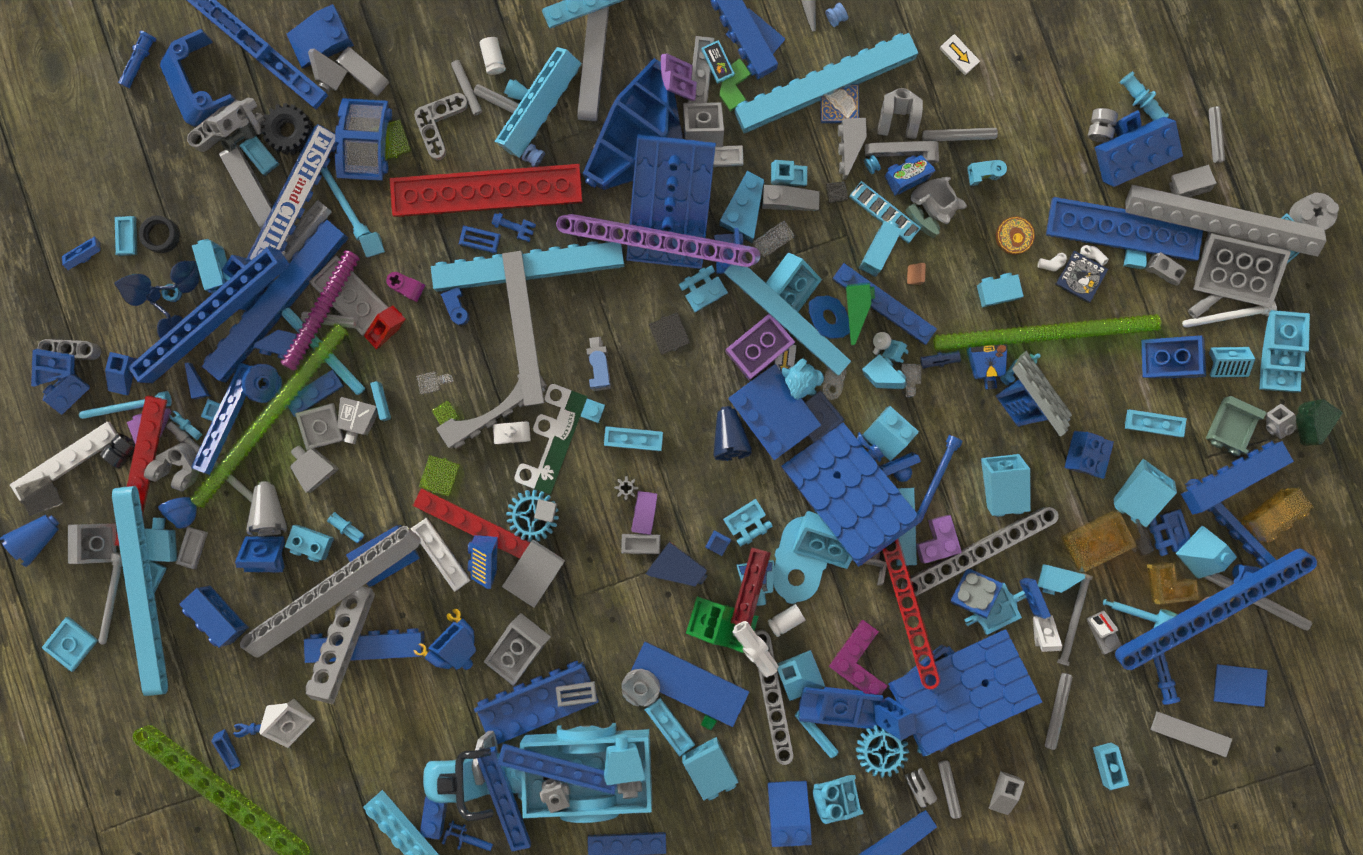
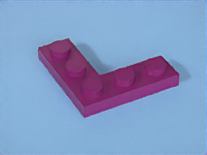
M861 620L829 667L865 694L882 695L887 685L857 664L859 658L879 632L864 620Z

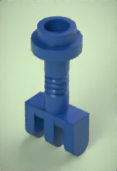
M501 213L494 214L491 223L495 225L494 227L499 228V225L508 227L519 232L518 239L530 242L531 238L524 236V234L532 235L533 231L527 229V226L535 228L536 224L523 219L522 225L502 218L503 214Z

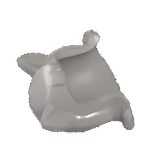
M950 177L937 178L922 183L911 194V201L913 203L922 204L929 216L945 224L950 222V219L958 209H965L967 207L963 200L957 198L953 188L949 185Z

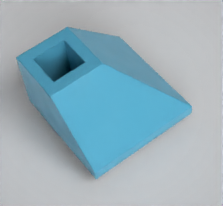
M811 650L777 663L779 666L777 671L789 701L801 697L802 690L805 687L818 689L825 687Z

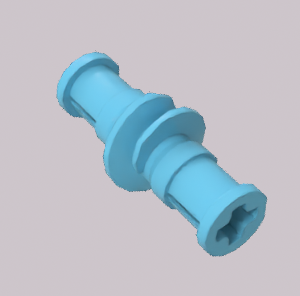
M1133 71L1119 82L1135 98L1132 105L1140 104V108H1143L1144 112L1153 121L1169 116L1168 113L1161 109L1158 105L1159 103L1153 99L1156 92L1148 93L1150 90H1146L1145 86L1136 79Z

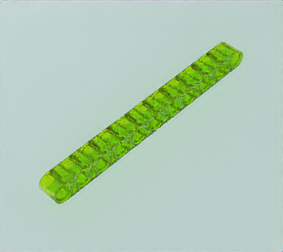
M146 725L134 731L132 739L136 745L279 855H296L295 850H300L302 855H309L310 848L304 841L152 725ZM143 731L148 735L147 740L143 738ZM158 743L162 744L163 751L158 749ZM173 755L178 757V763L174 762ZM189 766L194 770L193 775L188 772ZM204 778L209 781V787L203 783ZM219 790L224 792L225 798L219 796ZM234 802L240 805V810L235 809ZM249 814H253L255 816V822L250 820ZM264 826L270 827L271 834L266 833ZM280 838H284L287 842V845H282L280 843Z

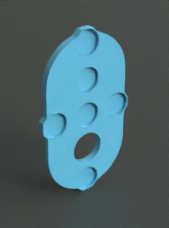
M804 516L795 518L786 525L779 548L775 551L776 561L773 585L777 593L790 604L807 600L815 594L820 584L822 572L827 566L826 562L793 552ZM794 569L801 570L805 576L804 582L799 586H793L788 581V575Z

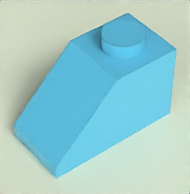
M1043 564L1038 587L1043 588L1045 593L1053 595L1055 591L1062 593L1085 579V574Z

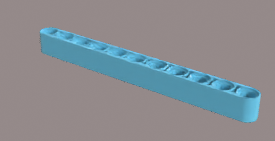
M136 486L114 488L112 491V501L142 693L144 696L166 694L168 691V680L139 492Z

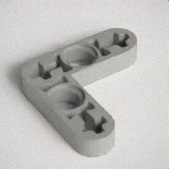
M455 93L421 106L415 111L414 116L429 155L434 160H442L446 156V148L436 122L467 109L468 101L461 93ZM457 99L463 101L461 102L462 106L458 107V105L456 104ZM448 102H450L451 105H453V110H450V107L447 104ZM445 105L446 112L438 114L436 112L437 107ZM423 112L427 115L426 119L429 123L427 125H425L423 119L420 118L422 116L421 113ZM428 129L435 130L436 133L433 138L426 137L425 134ZM436 142L437 147L442 149L439 151V155L432 153L435 151L432 143Z

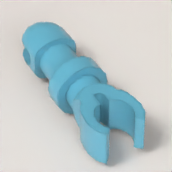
M172 411L176 414L175 417L169 414L170 419L179 424L181 430H186L196 440L202 436L191 425V422L188 419L182 418V415L177 411Z

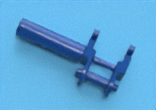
M454 820L452 823H449L450 829L447 828L442 844H445L447 836L453 835L459 837L458 850H460L462 843L465 842L491 851L492 843L463 833L467 830L465 824L463 827L454 824ZM452 828L461 830L460 835L451 832Z

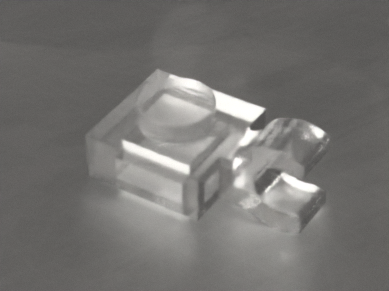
M901 364V372L906 376V397H914L916 395L915 384H921V364Z
M436 371L416 375L420 394L422 395L440 391L441 384L453 382L452 375L437 376Z

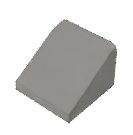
M538 499L534 518L553 522L557 503Z

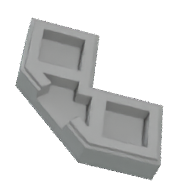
M487 731L477 741L475 750L494 746L498 749L494 731ZM476 758L473 759L471 767L475 784L482 785L485 779Z

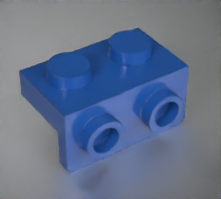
M76 374L59 378L54 385L50 384L44 389L43 401L62 415L90 389V386Z

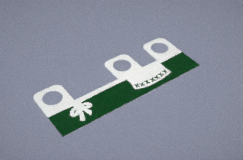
M551 384L548 387L545 401L561 407L557 420L543 414L537 417L533 431L548 437L549 441L538 469L526 464H520L514 477L516 482L551 495L588 396L556 384ZM553 389L561 391L562 397L559 401L551 400L550 392ZM543 419L550 422V429L546 432H542L538 428V423ZM522 469H529L532 476L528 481H523L520 478L519 473Z

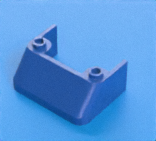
M202 29L173 41L160 62L162 72L183 119L191 126L200 125L219 108L229 106L233 101L237 100L229 94L213 101L207 92L199 91L194 93L180 60L185 59L189 53L213 43L212 39Z

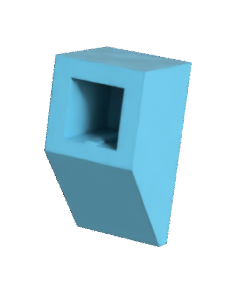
M880 354L862 369L863 375L876 388L904 389L906 387V376L900 370L896 371L892 367L893 363L887 357L883 358Z

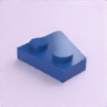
M41 349L33 350L31 386L35 387L74 374L75 355Z

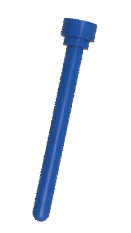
M949 435L946 440L947 449L917 512L921 521L926 514L954 451H957L962 445L963 441Z

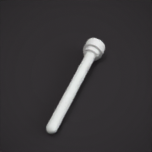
M1274 301L1272 308L1260 305L1184 320L1182 325L1187 328L1256 314L1269 316L1271 310L1277 311V306Z

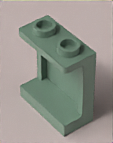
M1232 396L1224 397L1205 439L1211 441V445L1217 448L1224 447L1229 449L1228 452L1232 455L1248 454L1249 450L1246 447L1258 420L1264 419L1266 412Z

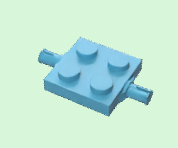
M1003 583V587L988 618L985 619L974 614L964 619L966 625L969 626L978 621L985 634L988 635L1022 618L1017 608V602L1027 598L1024 595L1025 592L1021 591L1012 595L1005 583Z

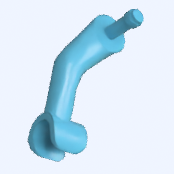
M1030 354L1035 363H1037V359L1040 358V354H1036L1035 356ZM1018 359L1012 363L1005 375L1000 377L1005 385H1009L1010 382L1012 383L1016 379L1013 376L1014 371L1012 368Z

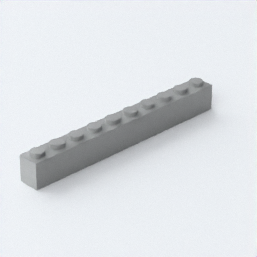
M1131 185L1125 200L1126 213L1317 257L1326 243L1324 228L1141 186Z

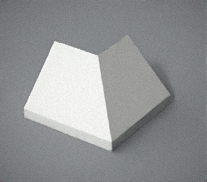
M293 699L286 704L267 706L259 733L289 748L315 719Z

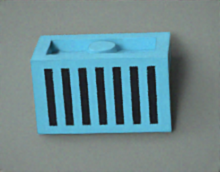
M1211 347L1209 354L1213 361L1210 376L1249 377L1255 361L1250 348Z

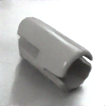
M922 768L918 769V772L916 770L911 772V775L909 773L904 775L920 807H927L925 804L927 802L929 805L936 802L937 797Z

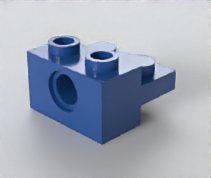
M1074 431L1064 468L1104 479L1114 442L1090 432Z

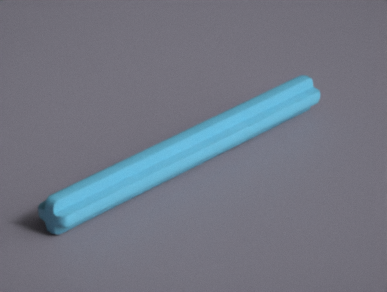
M286 308L281 313L282 316L300 333L299 329H302V323L304 322L290 308ZM314 335L315 339H312V344L309 345L355 394L360 395L365 390V387Z

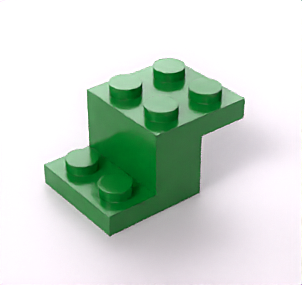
M697 596L686 634L714 645L729 647L744 653L742 650L744 647L732 632L736 624L731 623L735 607ZM757 615L753 616L751 623L753 631H755L759 616Z

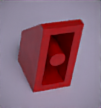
M391 306L376 315L364 337L375 349H378L400 329L406 319L394 306Z

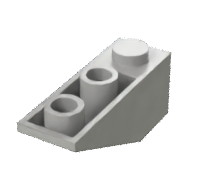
M846 118L842 120L841 125H838V137L841 136V144H839L838 151L839 155H842V162L839 163V173L843 174V180H846L867 137L866 118Z

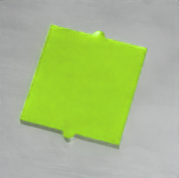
M400 119L388 123L385 160L392 157L397 158L398 155L411 151ZM379 127L370 130L371 132H379Z
M429 455L419 487L431 490L432 493L437 492L450 496L460 465L447 461V458L441 459Z

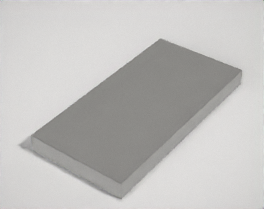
M335 256L309 281L319 293L324 291L323 287H326V282L330 281L329 277H332V272L336 270L335 266L339 265L338 261H341L338 256ZM350 272L351 276L347 277L348 281L344 282L345 286L341 288L342 292L338 293L339 297L335 298L336 302H333L332 305L342 316L356 318L355 329L364 336L376 315L389 307L354 272Z

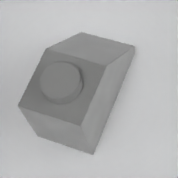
M310 49L308 54L315 80L326 91L337 90L347 70L316 49Z

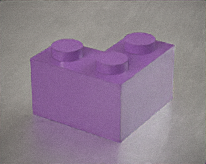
M951 515L928 520L933 539L916 544L921 563H928L962 553Z

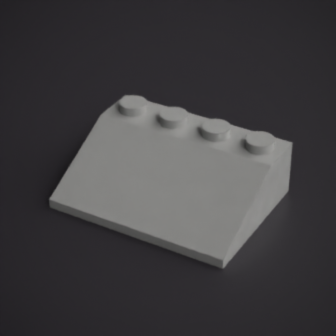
M1208 231L1193 289L1272 308L1291 252L1287 249Z

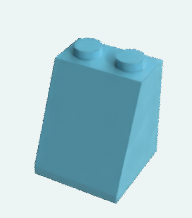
M1019 454L981 458L987 508L991 515L1000 517L1005 514H1023L1024 512L1031 511L1030 468Z
M1142 459L1114 497L1115 508L1123 514L1127 513L1130 515L1131 520L1137 525L1142 524L1147 527L1177 493L1175 481Z
M717 737L682 755V762L703 801L706 799L712 800L719 796V792L723 790L727 792L736 787L738 778Z

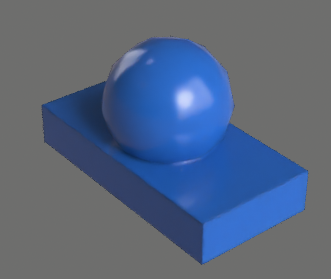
M911 452L880 465V469L886 476L894 474L896 480L905 482L912 476L910 466L921 461L919 455Z

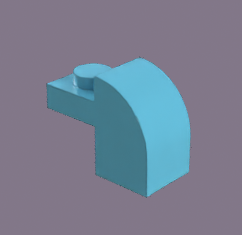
M775 160L771 163V184L805 187L807 185V166L794 165V161Z

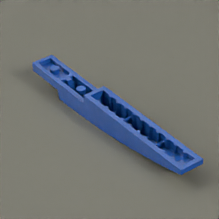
M187 0L314 109H317L328 97L326 92L275 51L218 1Z
M924 810L859 855H901L937 828L928 812Z

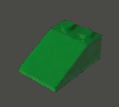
M870 282L848 284L846 286L851 345L856 344L872 299H875L874 286L871 287Z

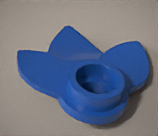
M859 432L858 441L869 449L868 453L874 460L877 459L880 462L884 456L875 444L870 446Z

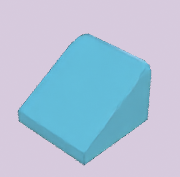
M378 232L359 237L367 258L385 252Z
M1126 249L1123 266L1137 269L1146 268V252Z

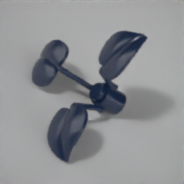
M181 261L173 266L170 278L175 283L174 285L153 287L151 286V280L143 274H131L114 283L128 304L138 306L147 300L166 315L167 318L159 320L157 325V333L160 339L183 320L178 315L171 317L167 311L156 303L161 296L160 290L175 289L177 287L182 293H189L194 290L200 278L196 261Z

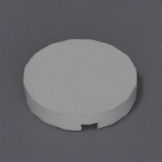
M632 670L627 673L622 681V694L634 706H649L659 696V680L648 670Z

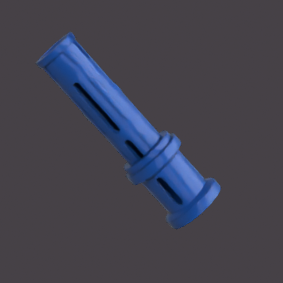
M141 30L136 45L132 46V56L118 81L119 84L129 89L144 58L149 56V49L153 41L156 42L157 40L152 35Z
M1162 653L1153 658L1160 681L1158 682V688H1161L1163 695L1162 703H1177L1180 701V697H1177L1175 690L1176 682L1174 679H1171L1165 654Z

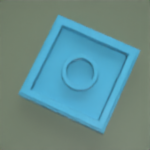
M65 617L42 646V649L72 672L75 671L98 642V639L70 617Z

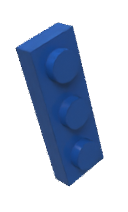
M331 370L284 401L293 416L296 417L295 413L308 410L344 387V384L337 373Z

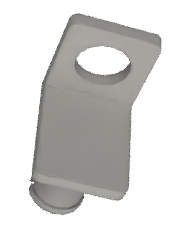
M879 552L864 564L880 567L877 585L881 586L884 583L887 564L879 559Z

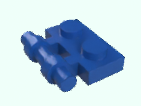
M1181 509L1160 515L1162 520L1160 524L1157 523L1156 517L1150 522L1148 528L1150 533H1153L1156 542L1154 545L1159 550L1160 556L1168 554L1166 547L1170 545L1173 552L1179 551L1191 538ZM1165 529L1168 537L1167 540H1163L1160 530Z

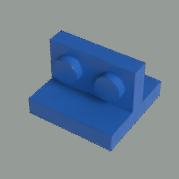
M245 536L235 561L236 568H243L244 572H283L284 562L281 552L285 544L284 537Z

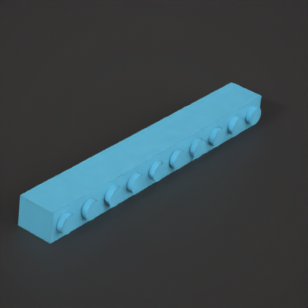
M900 33L894 36L891 41H881L870 50L866 48L858 52V55L854 57L847 56L843 58L838 64H828L823 68L824 70L819 72L812 71L801 80L799 78L794 79L785 87L778 86L771 93L757 95L754 98L755 100L739 103L735 108L736 118L745 134L821 100V96L833 94L834 90L841 87L847 88L851 84H860L916 59L918 51L910 33L904 35Z
M610 241L602 244L588 242L587 246L572 244L564 249L551 247L549 251L534 249L527 254L522 252L526 280L624 267L622 244ZM502 254L493 255L489 259L475 257L473 258L474 261L467 262L466 259L455 260V263L452 264L437 262L436 266H431L433 289L436 292L452 290L456 287L462 289L506 283Z

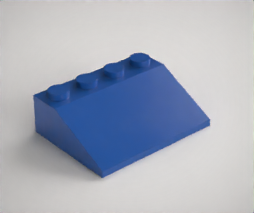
M776 364L728 398L774 460L821 426L802 398L797 400L791 396L790 389L785 381L786 377L783 376Z

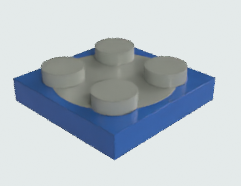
M967 569L951 599V603L987 619L1003 587V583L974 570Z

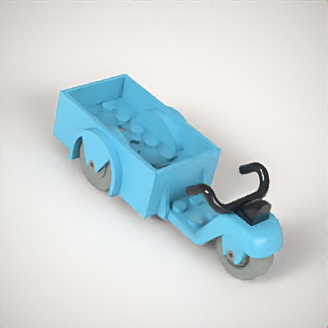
M612 723L608 728L579 726L563 730L561 725L557 726V734L525 735L520 742V748L604 770L607 747L616 745V735L626 734L628 744L634 743L638 749L645 780L640 781L642 783V792H638V797L632 799H623V794L618 793L617 786L613 795L567 783L570 789V807L550 813L547 804L543 803L540 798L542 782L546 781L543 780V776L504 767L512 792L518 793V798L522 800L523 818L560 817L561 820L567 822L591 823L616 818L619 814L652 812L649 729L616 731V723ZM491 749L462 751L456 760L428 762L423 775L424 791L427 798L436 803H457L460 815L468 821L493 817L492 809L469 812L465 806L467 801L490 794L486 782L482 785L475 784L471 766L473 759L490 756Z

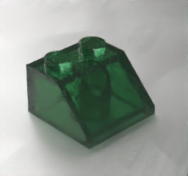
M1325 399L1302 403L1298 408L1299 413L1296 416L1300 443L1303 446L1322 445L1343 412Z

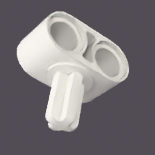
M529 422L493 425L494 444L531 441Z

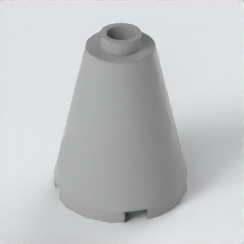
M259 482L254 488L246 528L248 535L253 536V532H258V536H272L281 534L280 530L287 531V525L275 486L271 485L270 482Z

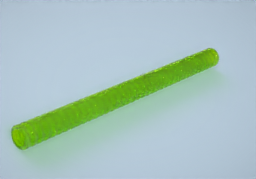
M1150 314L1148 316L1142 315V317L1140 315L1136 317L1131 316L1130 318L1124 317V319L1119 317L1118 319L1112 318V320L1108 318L1106 320L1101 319L1100 321L1098 319L1095 321L1089 320L1088 322L1086 320L1083 322L1077 321V323L1071 322V324L1069 322L1065 324L1059 323V325L1057 323L1053 325L1047 324V326L1043 324L1041 327L1039 325L1035 327L1032 325L1029 328L1024 326L1017 329L1015 327H1012V329L1006 328V330L1003 328L1000 330L994 329V331L989 329L988 332L986 330H982V332L978 330L976 333L971 331L970 333L964 332V334L962 332L958 334L953 333L952 335L947 333V335L941 334V336L936 334L934 336V348L936 351H940V349L945 351L946 349L952 350V348L954 350L958 348L963 349L964 347L968 349L970 346L981 347L982 345L992 346L1005 343L1010 345L1011 343L1017 344V342L1022 344L1023 341L1025 343H1029V341L1033 343L1035 340L1037 342H1041V340L1044 342L1047 339L1052 341L1059 338L1064 340L1071 337L1075 339L1076 337L1082 338L1083 336L1085 338L1088 336L1094 337V335L1106 336V334L1112 335V333L1114 335L1118 333L1124 334V332L1129 334L1130 331L1131 333H1136V331L1138 333L1142 331L1147 332L1148 330L1150 332L1154 330L1159 331L1161 328V318L1158 314Z
M334 323L335 327L330 328V333H326L327 336L322 338L323 341L318 343V347H314L315 351L310 352L311 355L306 357L307 360L303 361V365H299L300 369L295 370V375H291L292 378L287 380L288 383L283 385L284 388L279 389L280 393L275 394L276 397H273L272 402L268 403V407L264 408L265 411H261L260 416L256 417L257 420L252 422L253 425L248 427L249 430H245V435L240 436L241 439H238L237 444L233 445V449L229 450L230 453L225 454V458H222V462L217 464L218 467L213 469L214 472L210 473V477H206V481L202 482V486L198 487V491H195L194 495L190 496L191 501L195 505L204 508L206 506L205 503H209V498H213V494H216L217 489L221 488V484L225 483L224 480L229 479L228 475L233 474L232 471L237 469L236 466L241 464L240 461H244V456H248V451H252V447L256 446L255 443L260 441L259 438L264 437L263 433L268 432L267 429L272 427L271 424L275 423V419H279L278 415L283 414V409H287L286 406L291 404L290 401H294V396H298V391L303 390L302 387H305L306 382L310 381L309 378L314 376L313 373H317V369L322 367L321 364L326 362L325 359L329 358L328 355L333 354V349L336 350V346L341 344L340 341L345 339L344 336H348L349 333L338 323Z

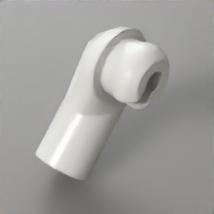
M1085 245L1081 248L1080 253L1089 259H1095L1101 266L1105 265L1109 260L1095 246Z
M1058 253L1051 260L1040 258L1038 268L1057 271L1065 265L1067 256L1064 253Z

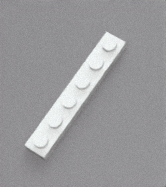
M111 422L104 423L11 483L10 486L19 501H24L103 450L107 445L112 444L111 440L117 434Z

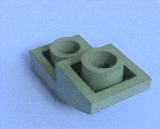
M915 203L905 210L909 218L920 226V230L926 235L935 238L940 234V227L937 221L933 220L931 216L924 220L922 209L917 207Z

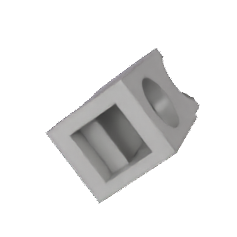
M1161 252L1153 254L1146 268H1144L1149 273H1154L1173 285H1179L1186 273L1185 268Z

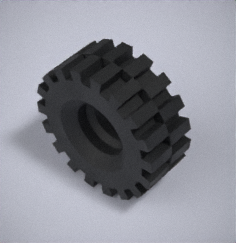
M283 103V107L277 104L275 105V110L270 108L268 110L270 114L267 115L265 113L263 116L266 121H261V125L264 127L261 129V133L264 135L263 138L279 153L281 152L284 155H288V153L295 155V151L300 153L302 151L301 148L305 146L313 130L311 128L313 126L312 122L295 105L291 104L289 106L287 103ZM286 123H291L295 127L294 133L289 137L281 134V128Z

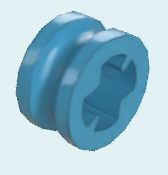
M871 155L870 159H864L865 166L870 174H874L875 170H881L880 164L874 155Z
M178 287L172 289L176 292L173 293V297L168 295L170 289L161 291L162 297L170 302H176L182 296V292L179 291Z

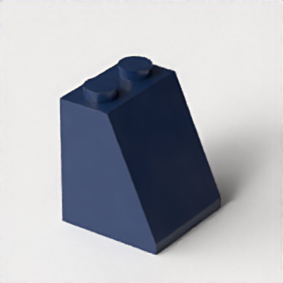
M670 541L646 572L651 577L696 586L698 583L701 585L708 576L706 574L707 569Z

